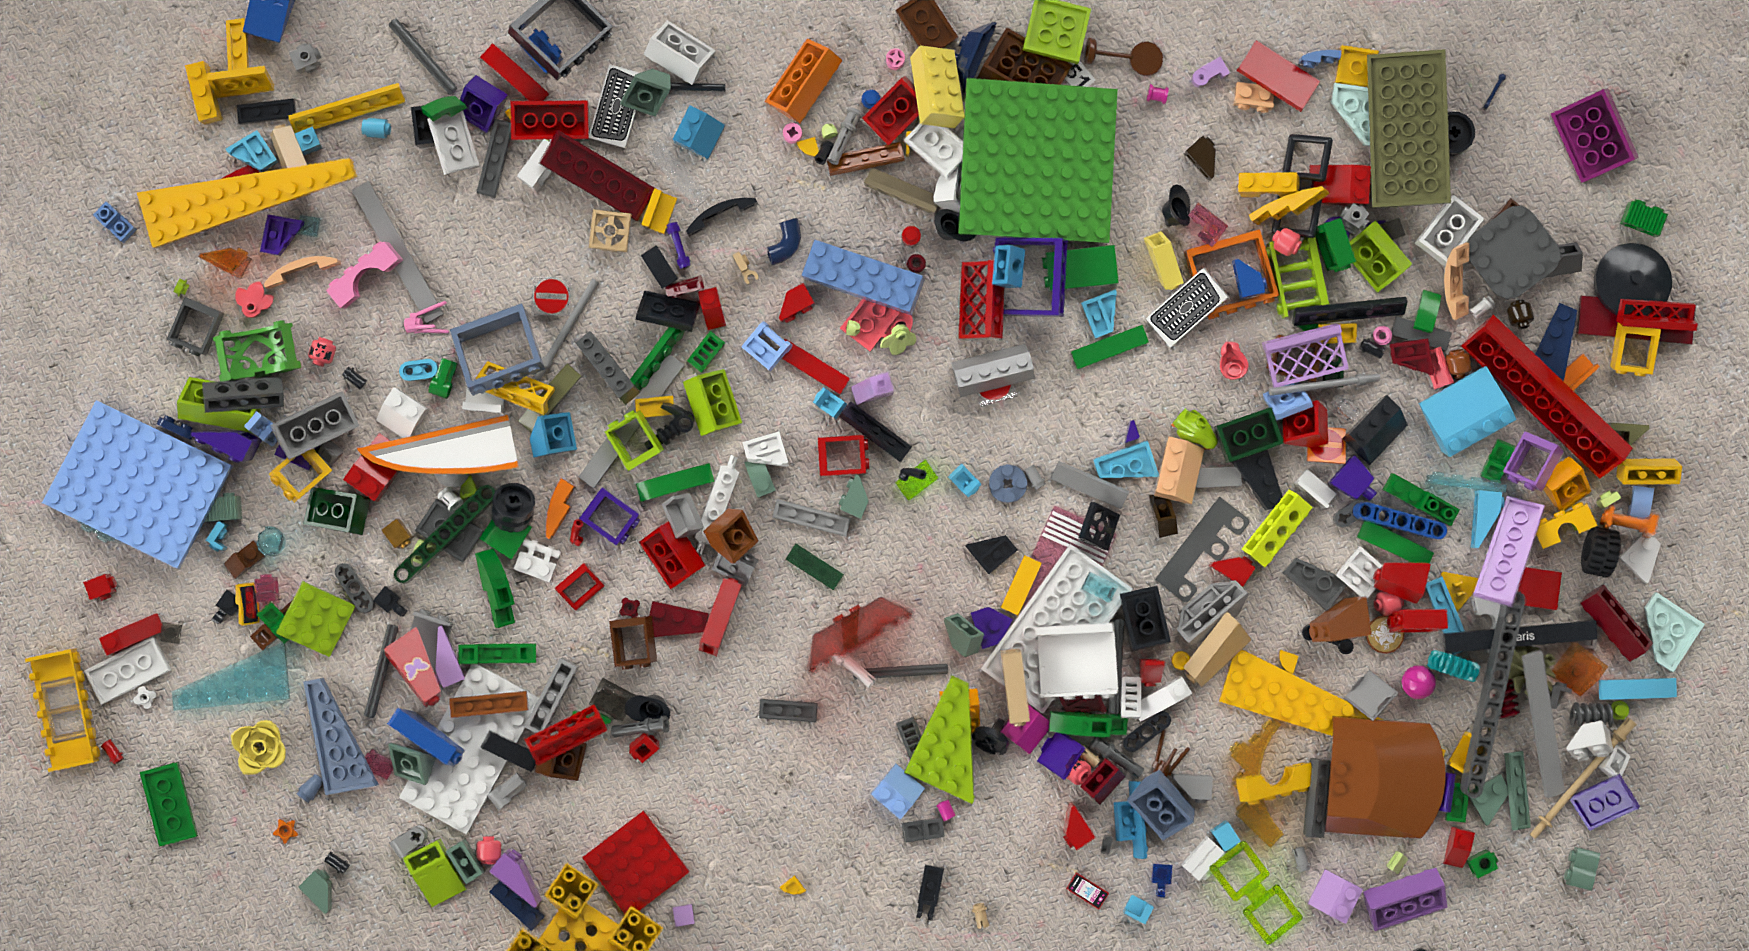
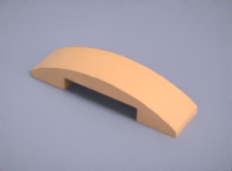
M1467 242L1453 248L1445 267V296L1450 314L1454 320L1469 314V296L1463 295V264L1469 261V243Z
M325 256L302 258L290 262L275 271L264 282V286L271 289L287 283L285 275L317 264L320 269L326 270L340 265L341 261Z

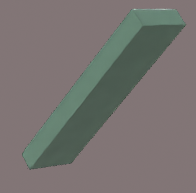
M1523 751L1504 753L1512 830L1531 828Z

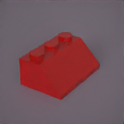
M669 521L639 541L670 590L706 566L687 537L676 539Z

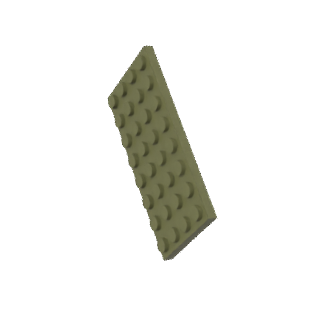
M1446 50L1367 55L1372 208L1451 204Z

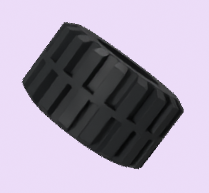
M1597 526L1589 530L1581 553L1583 573L1606 578L1612 575L1617 566L1621 549V539L1618 531Z

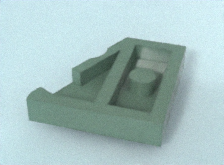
M1498 774L1485 782L1483 792L1479 797H1469L1486 826L1490 824L1507 798L1508 786L1502 775Z

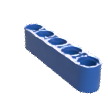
M1360 502L1353 507V515L1359 520L1429 539H1443L1447 534L1445 524L1368 502ZM1363 506H1365L1367 509V513L1365 516L1361 514V508ZM1381 511H1383L1385 514V518L1383 521L1379 519V513ZM1399 516H1401L1403 519V523L1401 526L1397 524V518ZM1417 521H1419L1421 524V528L1419 531L1415 529V523ZM1435 526L1439 529V533L1436 536L1433 533Z

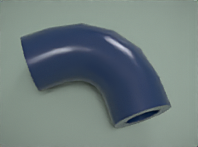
M797 218L779 223L782 231L781 241L766 247L771 265L784 262L791 258L798 250L801 241V231Z

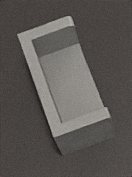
M690 493L672 496L662 504L676 539L693 536L704 528Z

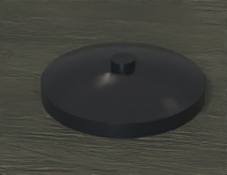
M1626 243L1614 247L1601 258L1594 273V288L1603 306L1611 313L1617 315L1620 299L1667 302L1672 290V275L1667 262L1657 251L1643 244ZM1626 304L1624 314H1630L1634 311V306ZM1646 306L1641 312L1643 315L1648 316L1653 311V308Z

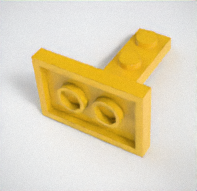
M245 18L226 20L228 71L207 73V80L217 98L274 91V83L265 66L249 68L247 33L243 32Z

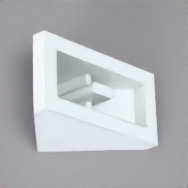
M1618 745L1613 748L1614 752L1609 753L1598 766L1609 778L1619 773L1622 776L1631 757Z

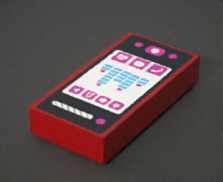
M1077 872L1066 887L1067 890L1097 909H1100L1109 892Z

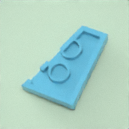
M1147 440L1093 459L1099 478L1159 476Z

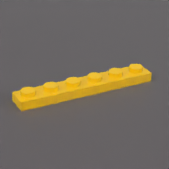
M399 83L292 114L288 117L294 133L310 127L317 129L404 103L405 97Z

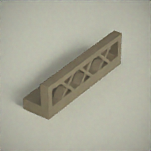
M871 168L868 177L864 181V186L929 214L935 215L938 205L933 202V193L875 168Z

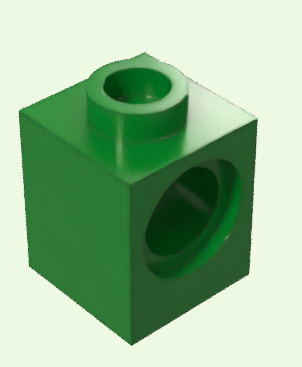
M1487 849L1468 857L1466 861L1473 876L1477 879L1499 869L1496 864L1498 859L1495 853ZM1486 858L1488 863L1486 867L1481 868L1480 861Z

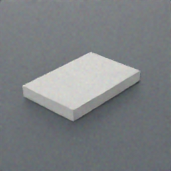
M463 110L453 117L445 114L434 122L430 118L427 119L444 175L479 166Z
M919 123L904 139L907 145L946 179L962 163L963 141L947 127Z

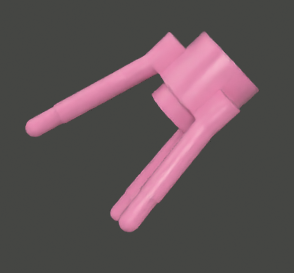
M443 301L419 312L410 313V318L404 319L406 332L449 333V330L429 329L435 328V325H423L422 319L418 318V316L437 309L447 302Z

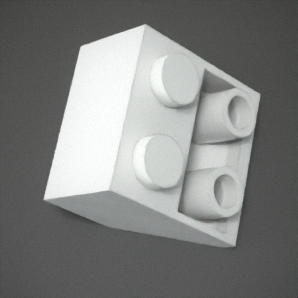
M1602 721L1583 724L1567 746V751L1578 761H1585L1590 759L1589 757L1596 755L1597 757L1608 756L1609 753L1614 752L1609 729Z

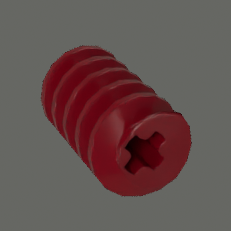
M1513 679L1507 681L1499 719L1513 718L1520 713L1519 709H1514L1519 705V702L1513 701L1518 697L1517 694L1512 693L1515 691L1514 686H1510L1513 684Z

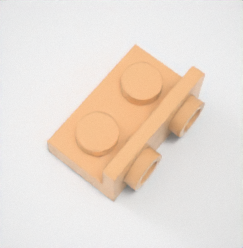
M1237 82L1233 106H1238L1240 110L1256 108L1258 112L1268 113L1269 110L1274 108V95L1258 84Z

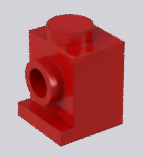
M642 733L629 744L630 755L641 763H644L660 749L659 740L654 735Z

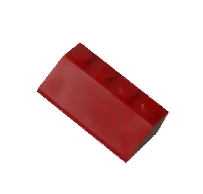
M588 100L510 101L511 140H550L557 130L573 139H589Z

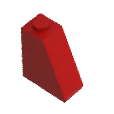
M1383 563L1381 568H1377L1374 572V588L1417 604L1424 595L1431 564Z

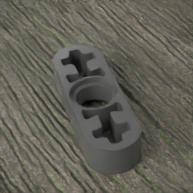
M347 563L339 564L335 568V576L356 608L363 613L372 611L375 606L374 599L353 567ZM341 568H348L349 571L347 572V575L349 576V578L354 576L355 579H352L345 584L344 581L348 579L345 575H340V573L342 572ZM353 582L358 583L360 586V590L356 594L350 591V585ZM363 592L365 593V595H363L362 598L365 601H370V603L368 604V609L366 607H361L363 602L360 598H358L357 600L355 599L356 596H360Z

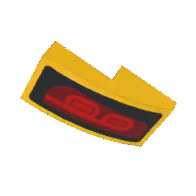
M255 583L235 585V603L239 605V624L243 626L260 623V618L257 616L259 601Z

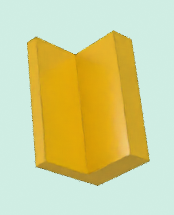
M654 188L641 225L665 234L666 225L669 223L677 198Z

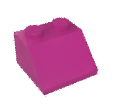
M1028 704L1030 721L1026 722V725L1014 726V723L1010 724L1008 719L1000 732L1030 754L1049 731V720Z

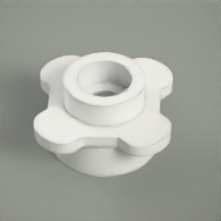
M141 686L138 688V694L134 697L133 701L135 704H141L145 709H148L152 706L151 703L156 697V693Z

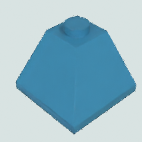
M570 412L537 417L530 437L533 458L577 450Z

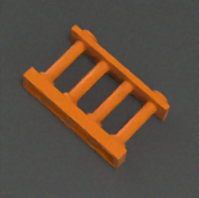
M1610 506L1605 510V513H1602L1600 524L1603 525V528L1608 529L1611 525L1637 529L1639 532H1642V537L1651 538L1656 533L1659 515L1650 514L1645 519L1615 514V507Z

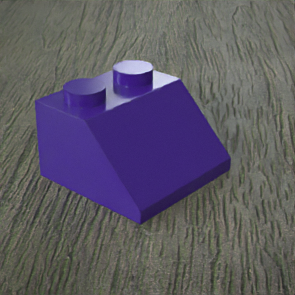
M475 75L465 85L460 100L467 107L463 110L466 121L488 133L495 119L501 113L508 94Z

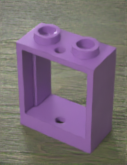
M1525 431L1503 472L1508 476L1507 479L1515 484L1521 482L1525 488L1531 491L1537 489L1542 492L1564 451L1558 445ZM1531 446L1550 453L1535 481L1517 474Z

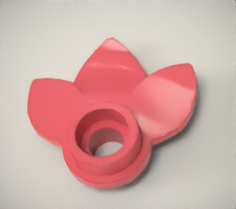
M257 281L252 283L247 290L238 288L235 299L237 304L242 307V312L246 317L255 318L262 310L270 308L274 296L264 295V287ZM250 306H255L253 310H248Z

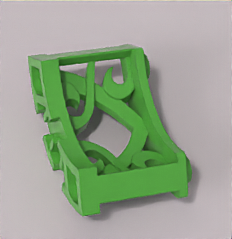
M284 320L273 322L272 326L250 331L231 333L230 330L219 332L218 336L213 337L221 372L219 380H244L251 377L256 379L272 376L275 373H286L300 369L301 363L296 359L291 331L293 324L285 323ZM281 331L284 344L278 347L277 344L281 342L282 338L275 339V334ZM269 334V339L262 335ZM241 338H247L243 343H241V341L239 340ZM225 341H233L235 343L234 347H228L229 350L236 352L235 355H226ZM255 341L261 342L272 349L264 357L262 367L258 368L254 360L243 356L248 347ZM276 354L277 356L272 357L275 359V363L270 364L269 358ZM227 358L233 359L230 367V372L228 368ZM245 360L250 362V367L248 369H244L243 365L245 363L240 361Z

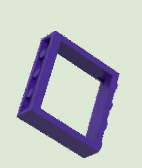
M996 237L995 246L993 247L994 254L996 246H1055L1052 310L1004 309L1003 316L1064 317L1068 240L1063 238Z

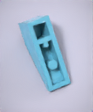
M1475 491L1470 548L1480 547L1501 512V508L1504 507L1505 500L1502 492Z

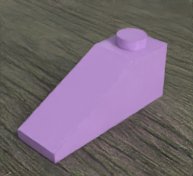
M440 625L438 626L435 670L437 674H435L438 685L442 684V687L445 688L465 679V675L444 627Z

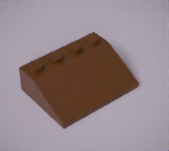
M1006 27L982 66L977 79L1062 85L1073 65L1063 60L1023 51L1025 37Z

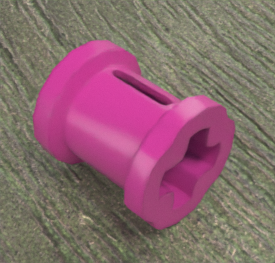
M1150 84L1146 101L1154 100L1166 104L1169 88L1153 87V84Z

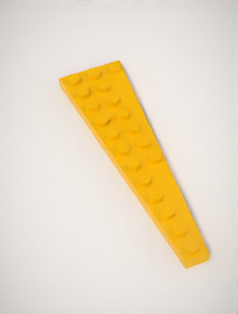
M347 158L138 192L137 196L152 248H157L357 178L352 159Z
M1242 649L1231 659L1219 698V702L1333 736L1332 716L1368 718L1351 703Z

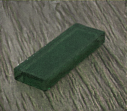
M796 543L786 557L787 561L832 590L835 589L844 575Z

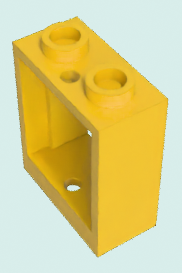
M1618 323L1610 367L1616 370L1615 373L1627 374V372H1635L1634 375L1646 377V374L1653 375L1661 329L1624 327ZM1626 333L1651 336L1646 367L1621 364Z
M310 449L301 455L319 476L299 493L280 472L294 458L290 460L286 458L269 473L272 483L284 491L283 494L289 501L292 500L295 503L332 471L314 449Z

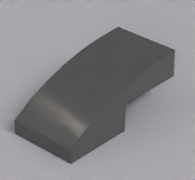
M941 817L901 823L903 838L906 843L945 837Z

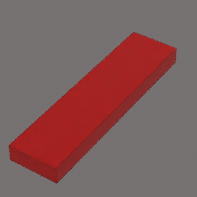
M790 342L792 344L791 350L781 359L841 395L850 378Z

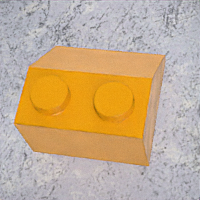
M1570 456L1556 465L1543 489L1558 511H1565L1592 492L1583 468Z

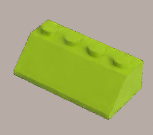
M193 377L188 378L177 400L178 419L250 432L244 425L256 412L261 413V408L205 413L202 383L214 381Z

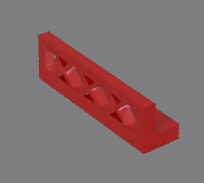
M1620 299L1616 321L1624 327L1697 331L1698 323L1693 320L1696 306L1694 303ZM1626 304L1634 306V311L1630 314H1624ZM1646 306H1651L1653 311L1648 316L1643 315L1641 310ZM1665 307L1671 309L1672 312L1667 316H1661L1659 313ZM1683 308H1689L1687 318H1681L1677 313Z
M592 705L524 740L538 766L608 730L595 705ZM594 712L595 715L589 718H585L587 715ZM576 723L575 725L568 727L569 724ZM559 731L558 734L551 736V733ZM541 740L540 743L532 746L531 743Z

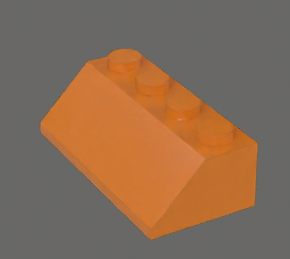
M806 39L765 102L788 118L801 123L843 60L829 48Z

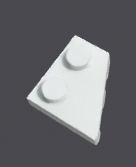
M780 432L742 442L748 462L789 466Z
M1641 534L1621 554L1619 559L1644 583H1648L1661 543L1654 536L1644 538Z

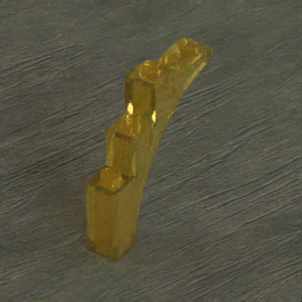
M1267 719L1261 726L1263 729L1258 734L1254 733L1248 739V745L1243 741L1239 743L1236 741L1229 748L1230 752L1228 755L1244 769L1243 772L1239 771L1232 778V785L1236 789L1237 778L1261 774V763L1265 749L1274 733L1281 726L1276 719ZM1259 799L1260 803L1248 805V802H1241L1236 807L1237 812L1235 815L1271 848L1284 833L1272 820L1264 800Z

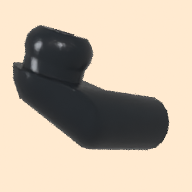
M902 468L898 477L903 481H908L909 476L923 480L927 474L925 470L918 468Z

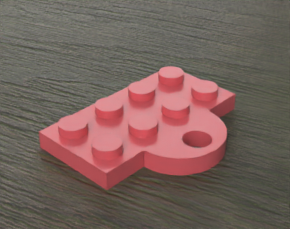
M862 299L840 329L846 333L848 320L858 322L861 326L859 334L850 337L871 352L882 337L885 338L892 334L891 330L897 323H905L911 331L913 319L911 315Z

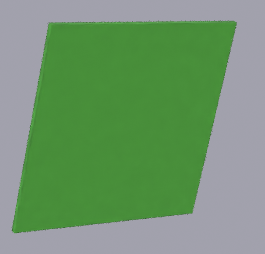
M967 78L958 234L1020 238H1063L1068 241L1109 243L1118 89Z

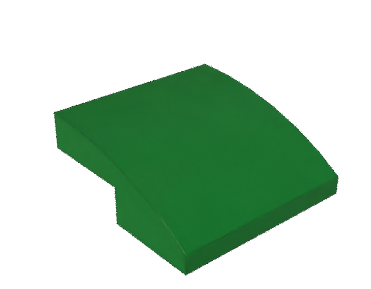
M491 519L479 539L512 560L532 526H528L520 532H506L498 528Z

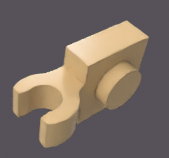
M739 251L733 254L744 276L745 283L747 285L750 284L748 281L750 275H754L756 280H758V274L747 267L750 263L746 255H741Z

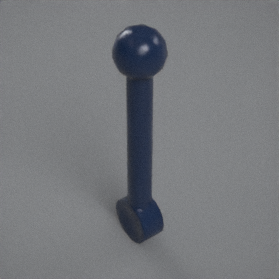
M1502 73L1498 76L1499 80L1483 108L1487 109L1501 82L1506 79L1505 74Z

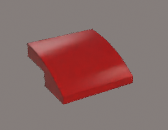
M1525 567L1518 591L1525 596L1524 606L1557 610L1562 572Z

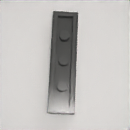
M498 119L494 121L477 194L496 198L511 140L510 122Z

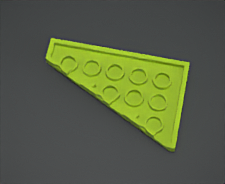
M951 675L904 773L973 804L975 796L969 683Z

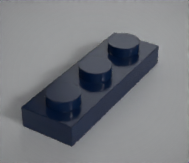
M501 880L489 891L531 931L545 917L539 909L530 905Z

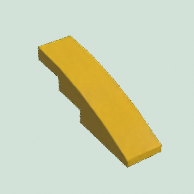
M1323 186L1301 190L1264 205L1251 213L1249 217L1255 224L1259 225L1271 216L1278 221L1291 211L1298 216L1327 196L1329 192Z

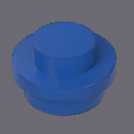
M875 90L865 91L861 98L863 106L871 109L880 100V95Z

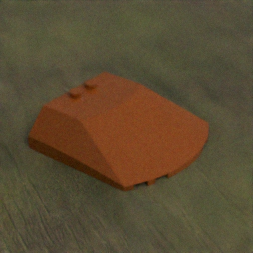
M1332 716L1333 739L1325 832L1422 838L1438 814L1445 788L1443 751L1430 723L1382 719L1372 721L1369 718Z

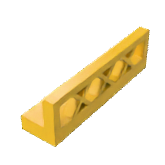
M487 361L476 376V379L487 376L486 373L489 369L498 372L506 368ZM526 376L519 381H512L500 388H493L486 392L546 415L549 410L547 402L555 389L550 385ZM527 383L530 384L531 387L527 389H521L519 388V385ZM543 389L547 392L542 397L537 395L535 391Z

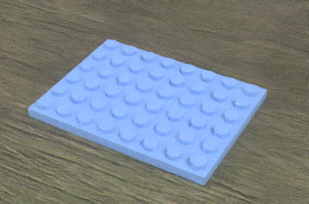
M96 400L42 503L180 569L233 466Z

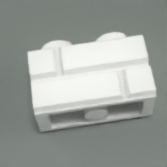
M1206 836L1181 865L1198 881L1202 879L1205 881L1212 874L1211 869L1214 865L1219 866L1223 862L1225 852Z

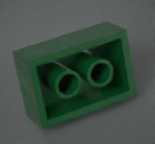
M1271 407L1214 427L1226 463L1284 444Z

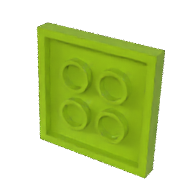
M1034 0L1023 51L1078 64L1091 8L1060 0Z
M302 581L276 633L330 657L355 605Z

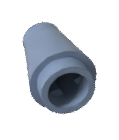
M314 774L298 788L299 791L296 794L307 803L314 800L323 783L322 778Z

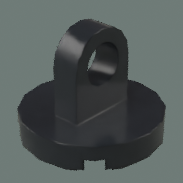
M999 717L992 728L979 726L975 728L972 734V740L976 741V746L992 755L1000 753L999 755L1005 754L1010 744L1008 739L1000 732L1005 721Z

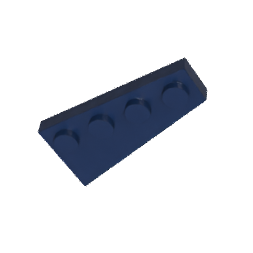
M1559 303L1535 355L1564 382L1577 310Z

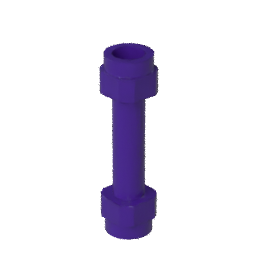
M677 222L667 224L668 235H672L679 258L676 260L679 268L690 267V258L685 255L679 235L681 231L680 226Z

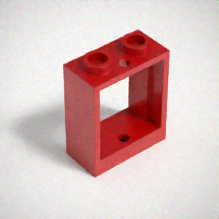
M864 435L818 438L820 477L866 474V470L870 469L869 458H865V450H868V439H864ZM859 440L861 469L827 470L826 442Z
M1403 609L1392 612L1387 618L1389 633H1428L1448 629L1447 609Z

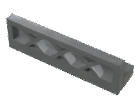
M1310 758L1312 774L1311 784L1308 787L1309 790L1306 797L1303 834L1311 838H1324L1331 761Z

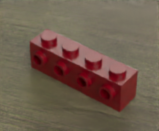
M1604 584L1586 594L1580 602L1583 609L1596 620L1597 626L1605 632L1608 639L1615 644L1620 653L1629 662L1647 653L1653 644Z

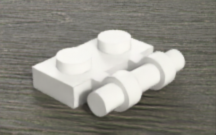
M524 539L522 546L529 548L528 553L520 551L514 570L551 582L557 564L550 562L551 557L559 559L561 552L555 550V547L550 545L548 547L541 545L536 540ZM535 551L544 553V559L534 556Z

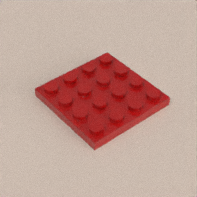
M644 810L582 857L624 914L628 912L631 906L640 911L690 872Z

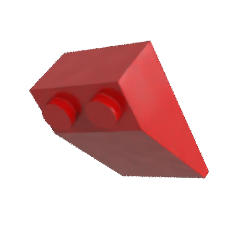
M906 76L902 77L862 117L888 146L919 117L914 84Z
M1310 165L1309 173L1319 174L1321 165ZM1328 165L1326 180L1324 182L1314 181L1313 188L1323 186L1329 192L1322 199V204L1351 206L1354 203L1365 207L1369 204L1371 166Z
M379 433L370 445L391 440ZM361 455L343 480L373 501L379 502L400 471L371 462Z

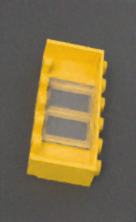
M68 649L25 658V662L31 663L32 673L29 674L30 681H34L36 692H33L34 700L38 699L40 711H37L38 719L42 718L44 730H41L42 738L46 737L48 748L45 749V756H50L52 766L47 768L48 772L99 761L100 750L96 746L95 728L91 725L92 711L87 705L89 697L87 690L84 689L83 682L85 677L80 668L81 657L77 649Z

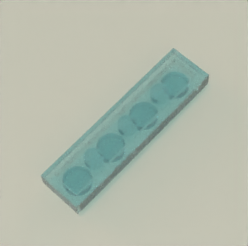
M1433 472L1432 475L1426 476V483L1502 493H1506L1507 485L1501 484L1500 480L1490 479L1488 483L1482 482V478L1471 477L1470 480L1463 479V475L1452 474L1451 477H1444V473Z

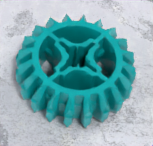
M1433 650L1428 657L1427 666L1432 670L1469 682H1475L1479 676L1480 666L1475 662L1438 650Z

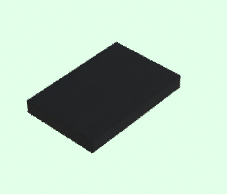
M644 290L635 320L692 332L700 303L677 297L672 298V296L667 297V295Z

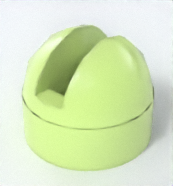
M825 124L822 127L824 139H831L838 135L837 129L833 124Z
M848 320L846 335L856 336L859 334L860 324L856 321Z

